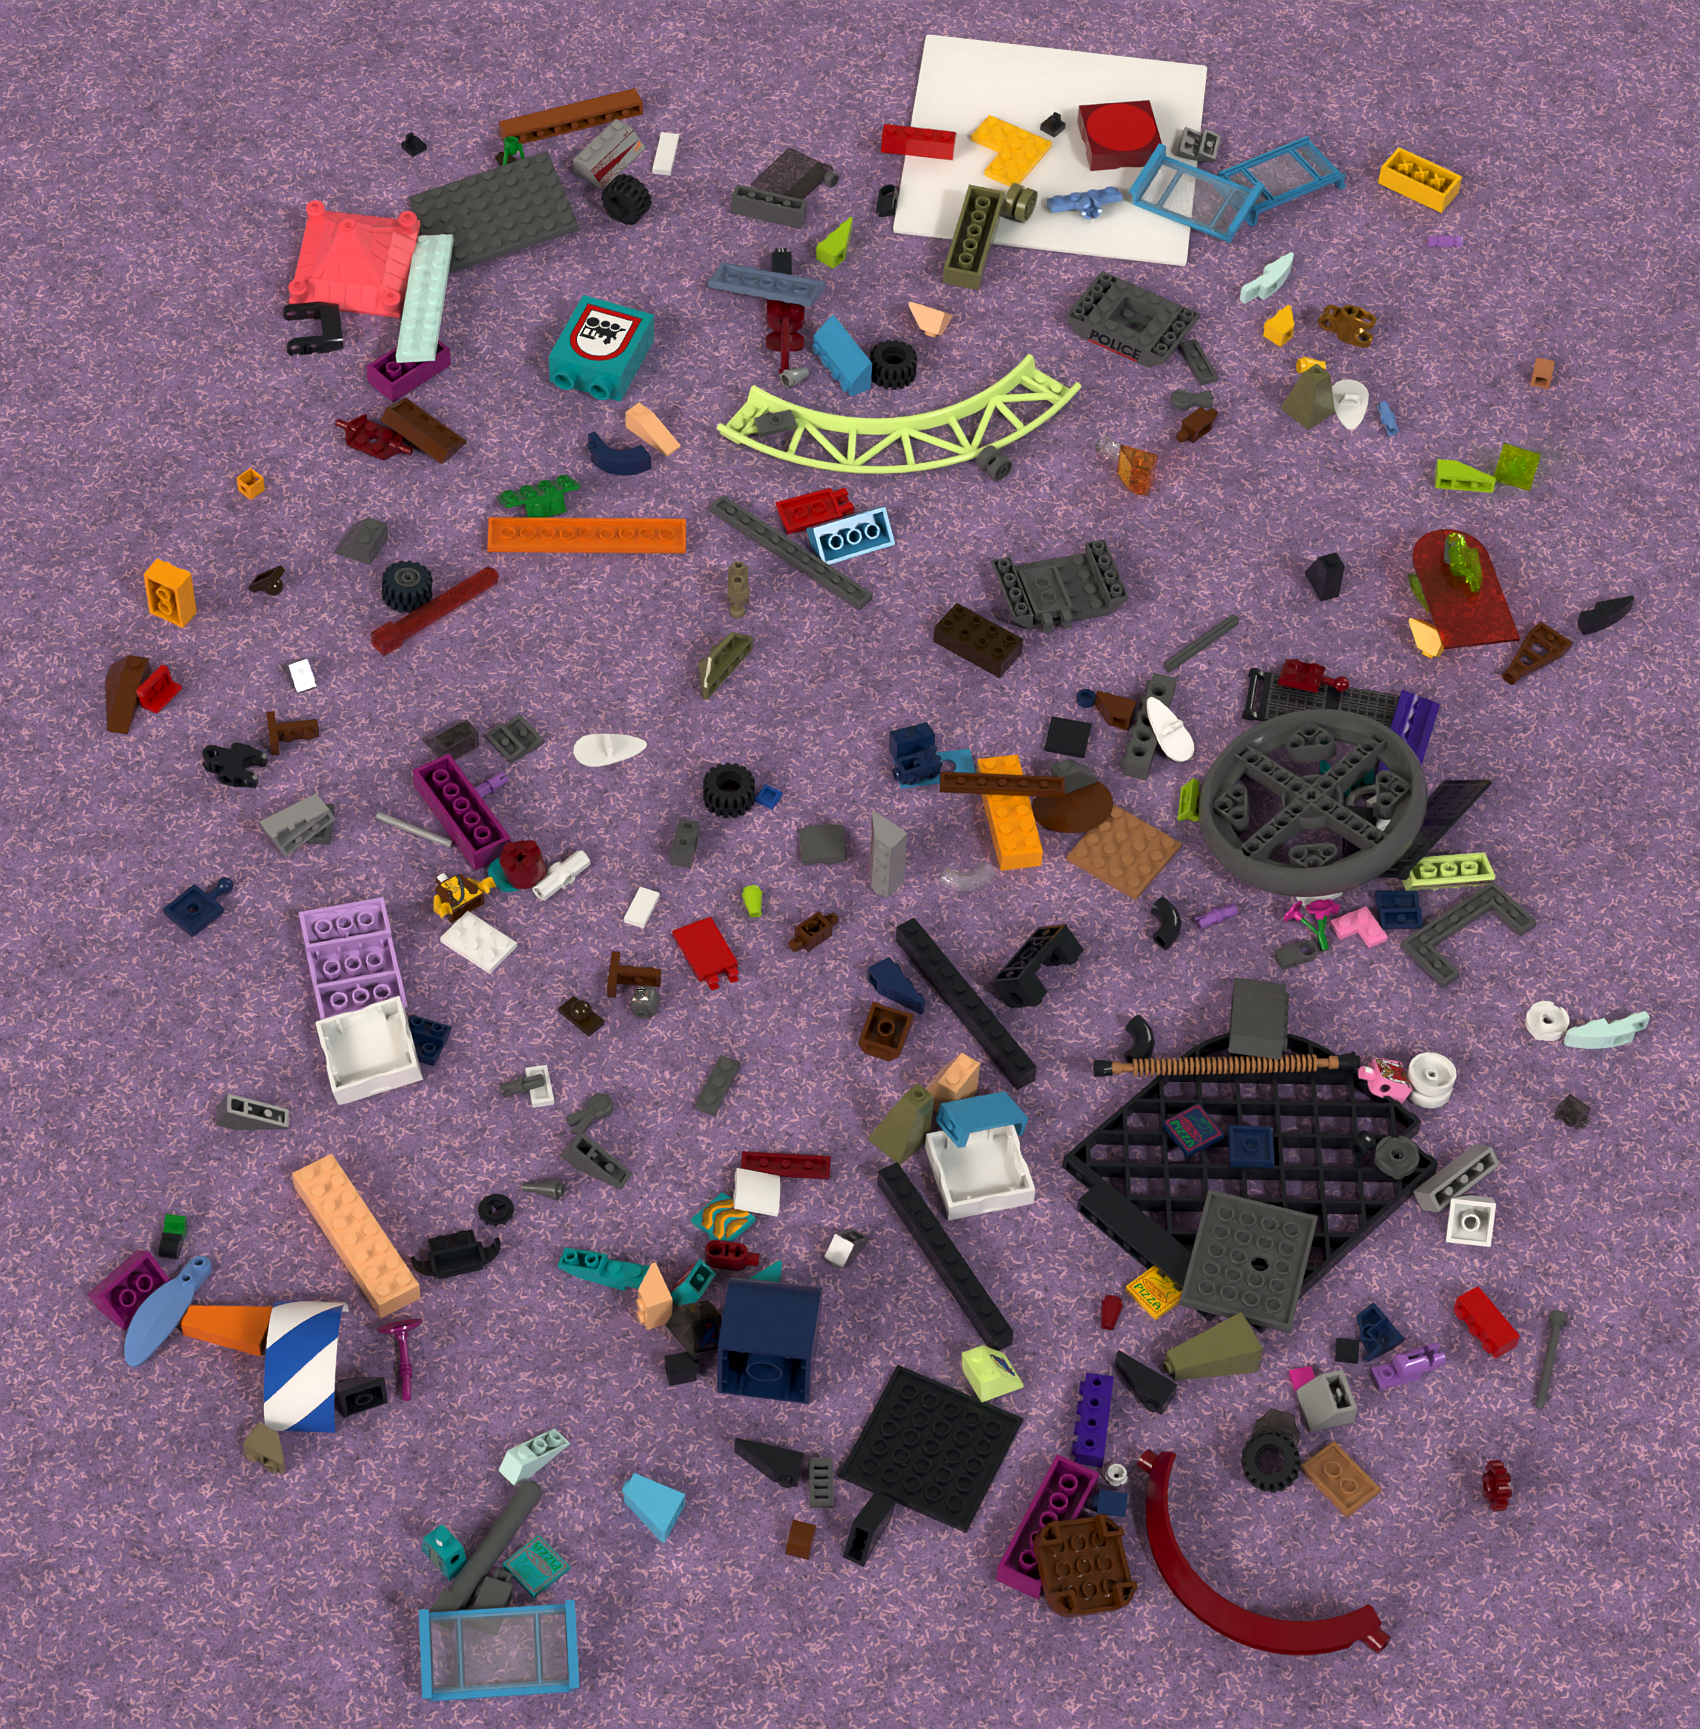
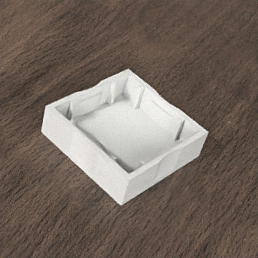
M400 996L371 1004L358 1011L342 1013L316 1022L321 1047L327 1059L326 1068L332 1092L338 1105L423 1080L406 1011Z
M1014 1124L970 1133L966 1147L958 1148L944 1131L926 1134V1153L948 1220L1034 1204L1035 1187L1028 1166L1021 1155L1020 1142Z

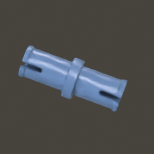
M1382 401L1377 405L1381 415L1380 421L1385 425L1387 434L1395 436L1399 432L1395 422V414L1391 412L1389 403Z

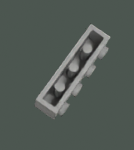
M1474 1144L1413 1192L1423 1210L1439 1212L1450 1204L1452 1197H1459L1500 1164L1491 1146Z

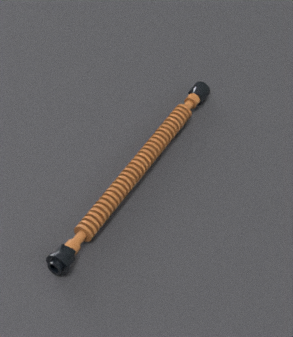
M1355 1051L1328 1056V1058H1317L1316 1054H1312V1057L1310 1054H1307L1306 1057L1304 1054L1301 1056L1295 1055V1059L1294 1055L1289 1057L1284 1055V1058L1281 1055V1060L1267 1058L1266 1060L1265 1057L1260 1058L1256 1056L1255 1060V1056H1250V1059L1249 1056H1245V1058L1239 1056L1238 1061L1237 1056H1234L1233 1059L1232 1056H1228L1227 1061V1057L1224 1056L1222 1060L1221 1057H1217V1059L1211 1057V1061L1210 1057H1206L1205 1060L1204 1057H1200V1061L1198 1057H1195L1194 1062L1193 1057H1189V1060L1185 1057L1183 1062L1182 1058H1178L1177 1061L1176 1058H1172V1062L1170 1058H1166V1062L1165 1058H1161V1061L1159 1058H1155V1063L1153 1058H1150L1149 1062L1148 1058H1145L1144 1063L1142 1059H1138V1063L1137 1059H1133L1132 1063L1107 1060L1093 1061L1094 1077L1119 1075L1121 1072H1133V1076H1137V1073L1139 1076H1143V1072L1145 1076H1148L1150 1072V1076H1154V1071L1156 1076L1160 1075V1071L1162 1076H1165V1073L1171 1075V1071L1172 1075H1176L1177 1071L1178 1075H1182V1071L1184 1075H1188V1071L1189 1075H1193L1194 1072L1195 1075H1199V1070L1201 1075H1204L1205 1071L1206 1074H1210V1072L1216 1074V1070L1217 1074L1222 1072L1227 1074V1070L1229 1074H1232L1233 1070L1234 1074H1238V1071L1240 1074H1243L1244 1069L1245 1073L1250 1071L1255 1073V1069L1257 1073H1261V1070L1262 1073H1266V1071L1272 1073V1068L1274 1073L1278 1071L1282 1073L1283 1069L1284 1072H1289V1070L1290 1072H1294V1070L1300 1072V1068L1301 1072L1306 1070L1311 1072V1068L1313 1072H1316L1317 1067H1328V1069L1355 1073L1356 1068H1360V1056L1356 1055Z

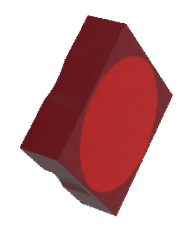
M1150 100L1079 105L1077 123L1081 138L1086 146V156L1090 171L1111 170L1122 167H1144L1158 144H1162Z

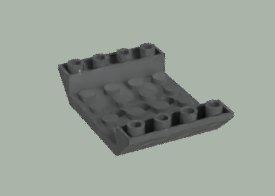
M1105 539L1086 542L1085 553L1018 566H1014L1011 557L991 560L1014 622L1029 630L1042 628L1041 620L1037 621V619H1034L1033 612L1018 577L1019 570L1056 564L1073 605L1072 622L1110 615L1129 599ZM1060 617L1052 618L1053 625L1051 626L1061 624Z

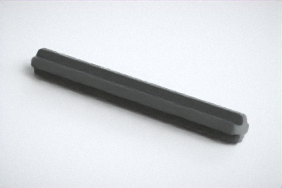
M1234 614L1230 615L1166 660L1163 667L1168 672L1173 671L1237 626L1239 618Z

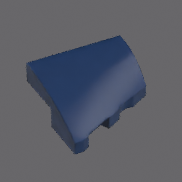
M1374 1302L1356 1316L1361 1332V1342L1367 1352L1364 1355L1367 1362L1389 1352L1405 1340Z

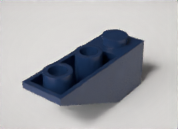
M890 957L868 967L867 979L878 994L918 1014L924 1013V997L921 993H917L912 981L903 975L900 966L894 963Z

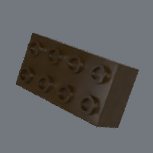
M958 603L934 627L933 642L998 678L1022 654L1023 639Z

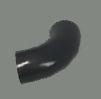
M1160 897L1151 909V914L1160 921V927L1153 934V940L1163 950H1167L1179 937L1182 922L1174 905L1165 897Z
M1136 1015L1128 1022L1125 1028L1134 1041L1133 1045L1124 1052L1127 1063H1132L1133 1059H1137V1063L1138 1059H1142L1144 1063L1145 1058L1149 1059L1152 1056L1155 1046L1152 1028L1141 1015Z

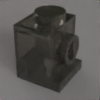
M1569 1094L1557 1107L1554 1119L1558 1120L1561 1118L1569 1127H1574L1577 1130L1580 1127L1584 1129L1591 1119L1589 1118L1591 1108Z

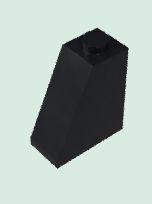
M1337 552L1318 557L1305 571V575L1320 601L1339 597L1345 566Z
M875 1491L852 1523L843 1558L862 1567L865 1566L892 1518L896 1505L895 1500Z

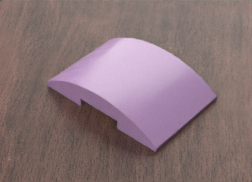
M383 897L298 912L320 1020L342 1013L358 1011L371 1004L400 996L404 1008H408Z

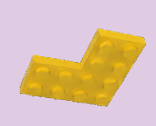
M991 115L971 135V141L999 153L985 169L984 176L1009 187L1013 183L1021 184L1052 147L1051 141Z

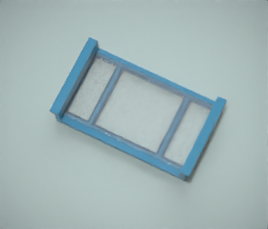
M1308 136L1218 173L1219 177L1250 189L1254 188L1257 181L1264 184L1261 190V197H1258L1245 218L1246 223L1250 227L1257 225L1259 213L1326 185L1334 183L1340 190L1346 188L1344 184L1346 173L1342 174L1309 140ZM1214 185V188L1226 199L1230 191ZM1236 194L1230 205L1238 213L1247 198Z
M1159 143L1130 188L1129 193L1132 194L1133 205L1231 243L1258 197H1261V190L1264 184L1257 181L1254 188L1250 189L1167 157L1166 146Z
M565 1600V1604L431 1613H429V1609L419 1610L422 1699H428V1702L568 1693L579 1689L575 1600Z

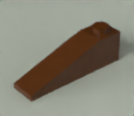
M128 655L111 665L105 679L108 732L128 735L140 703L136 690L151 674L149 658Z

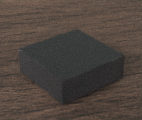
M1337 1338L1335 1362L1358 1364L1359 1341Z

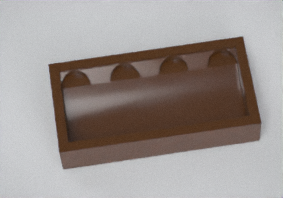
M406 397L387 407L381 418L382 422L441 464L450 459L466 443L464 438Z

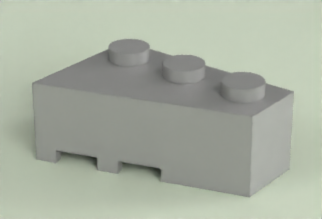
M314 794L259 822L280 852L287 856L336 819L320 797Z

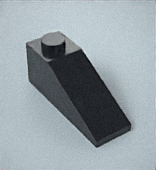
M1118 1350L1115 1365L1140 1402L1144 1404L1145 1408L1150 1412H1157L1162 1415L1175 1397L1178 1384Z
M739 1438L735 1439V1453L774 1483H778L784 1488L798 1486L804 1464L803 1452Z

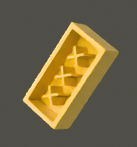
M1398 147L1381 167L1378 184L1442 213L1459 193L1462 176Z

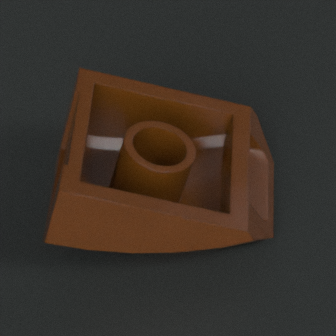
M873 1001L859 1039V1046L865 1054L889 1062L898 1058L915 1019L914 1014L886 1007Z

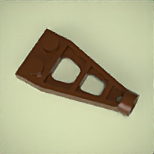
M1539 622L1529 631L1509 668L1503 672V680L1510 685H1514L1522 677L1561 658L1572 647L1573 642L1543 622ZM1534 643H1537L1550 652L1540 656L1531 650V647ZM1525 655L1533 660L1534 663L1527 666L1520 660Z

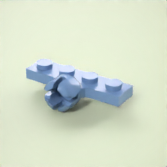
M1109 186L1101 190L1091 189L1088 192H1074L1066 196L1056 195L1053 198L1047 199V207L1052 213L1077 209L1085 219L1091 220V216L1093 219L1100 216L1102 204L1122 201V194L1117 187Z

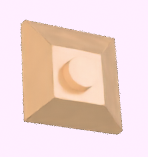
M909 302V307L920 329L925 330V335L934 338L936 334L942 336L953 315L919 303Z

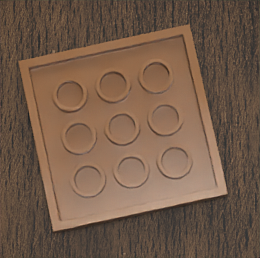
M1113 804L1109 817L1096 828L1089 830L1067 855L1066 860L1132 899L1137 900L1179 851L1182 843Z

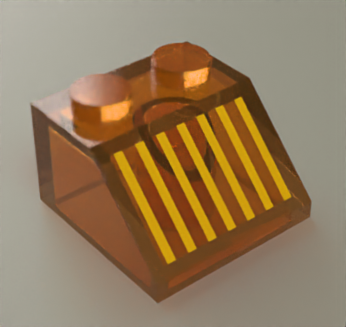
M1125 445L1120 446L1117 474L1129 491L1137 495H1149L1155 481L1158 455Z

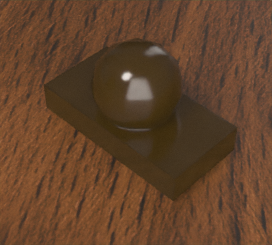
M280 565L258 574L249 586L250 591L255 593L264 589L271 596L279 595L283 590V582L280 577L285 572V569Z
M575 996L558 1008V1012L588 1037L604 1025V1020L592 1011L590 1004L584 1000L577 999Z

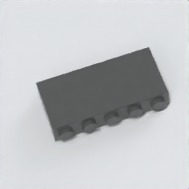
M1235 977L1231 1002L1229 1053L1281 1060L1282 1051L1286 1052L1288 1041L1289 993H1286V984Z

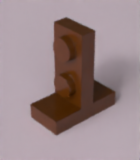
M266 712L272 756L280 755L278 742H292L299 739L311 740L319 737L317 719L276 724L275 712Z
M612 951L607 983V997L616 998L618 984L661 987V969L634 967L631 965L620 966V952Z

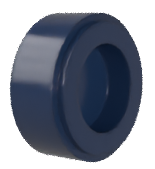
M1090 689L1078 691L1076 702L1079 706L1090 708L1095 705L1096 694Z

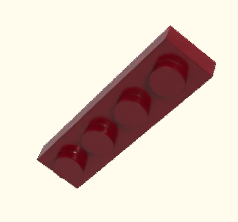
M742 1151L741 1169L778 1175L780 1177L829 1180L831 1156Z

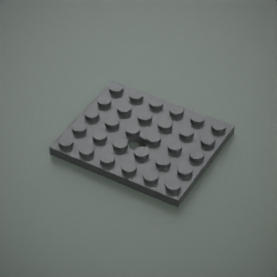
M1209 1189L1179 1305L1227 1318L1242 1312L1248 1323L1290 1333L1318 1216ZM1257 1258H1262L1266 1260L1268 1268L1264 1271H1257L1252 1267L1251 1262Z

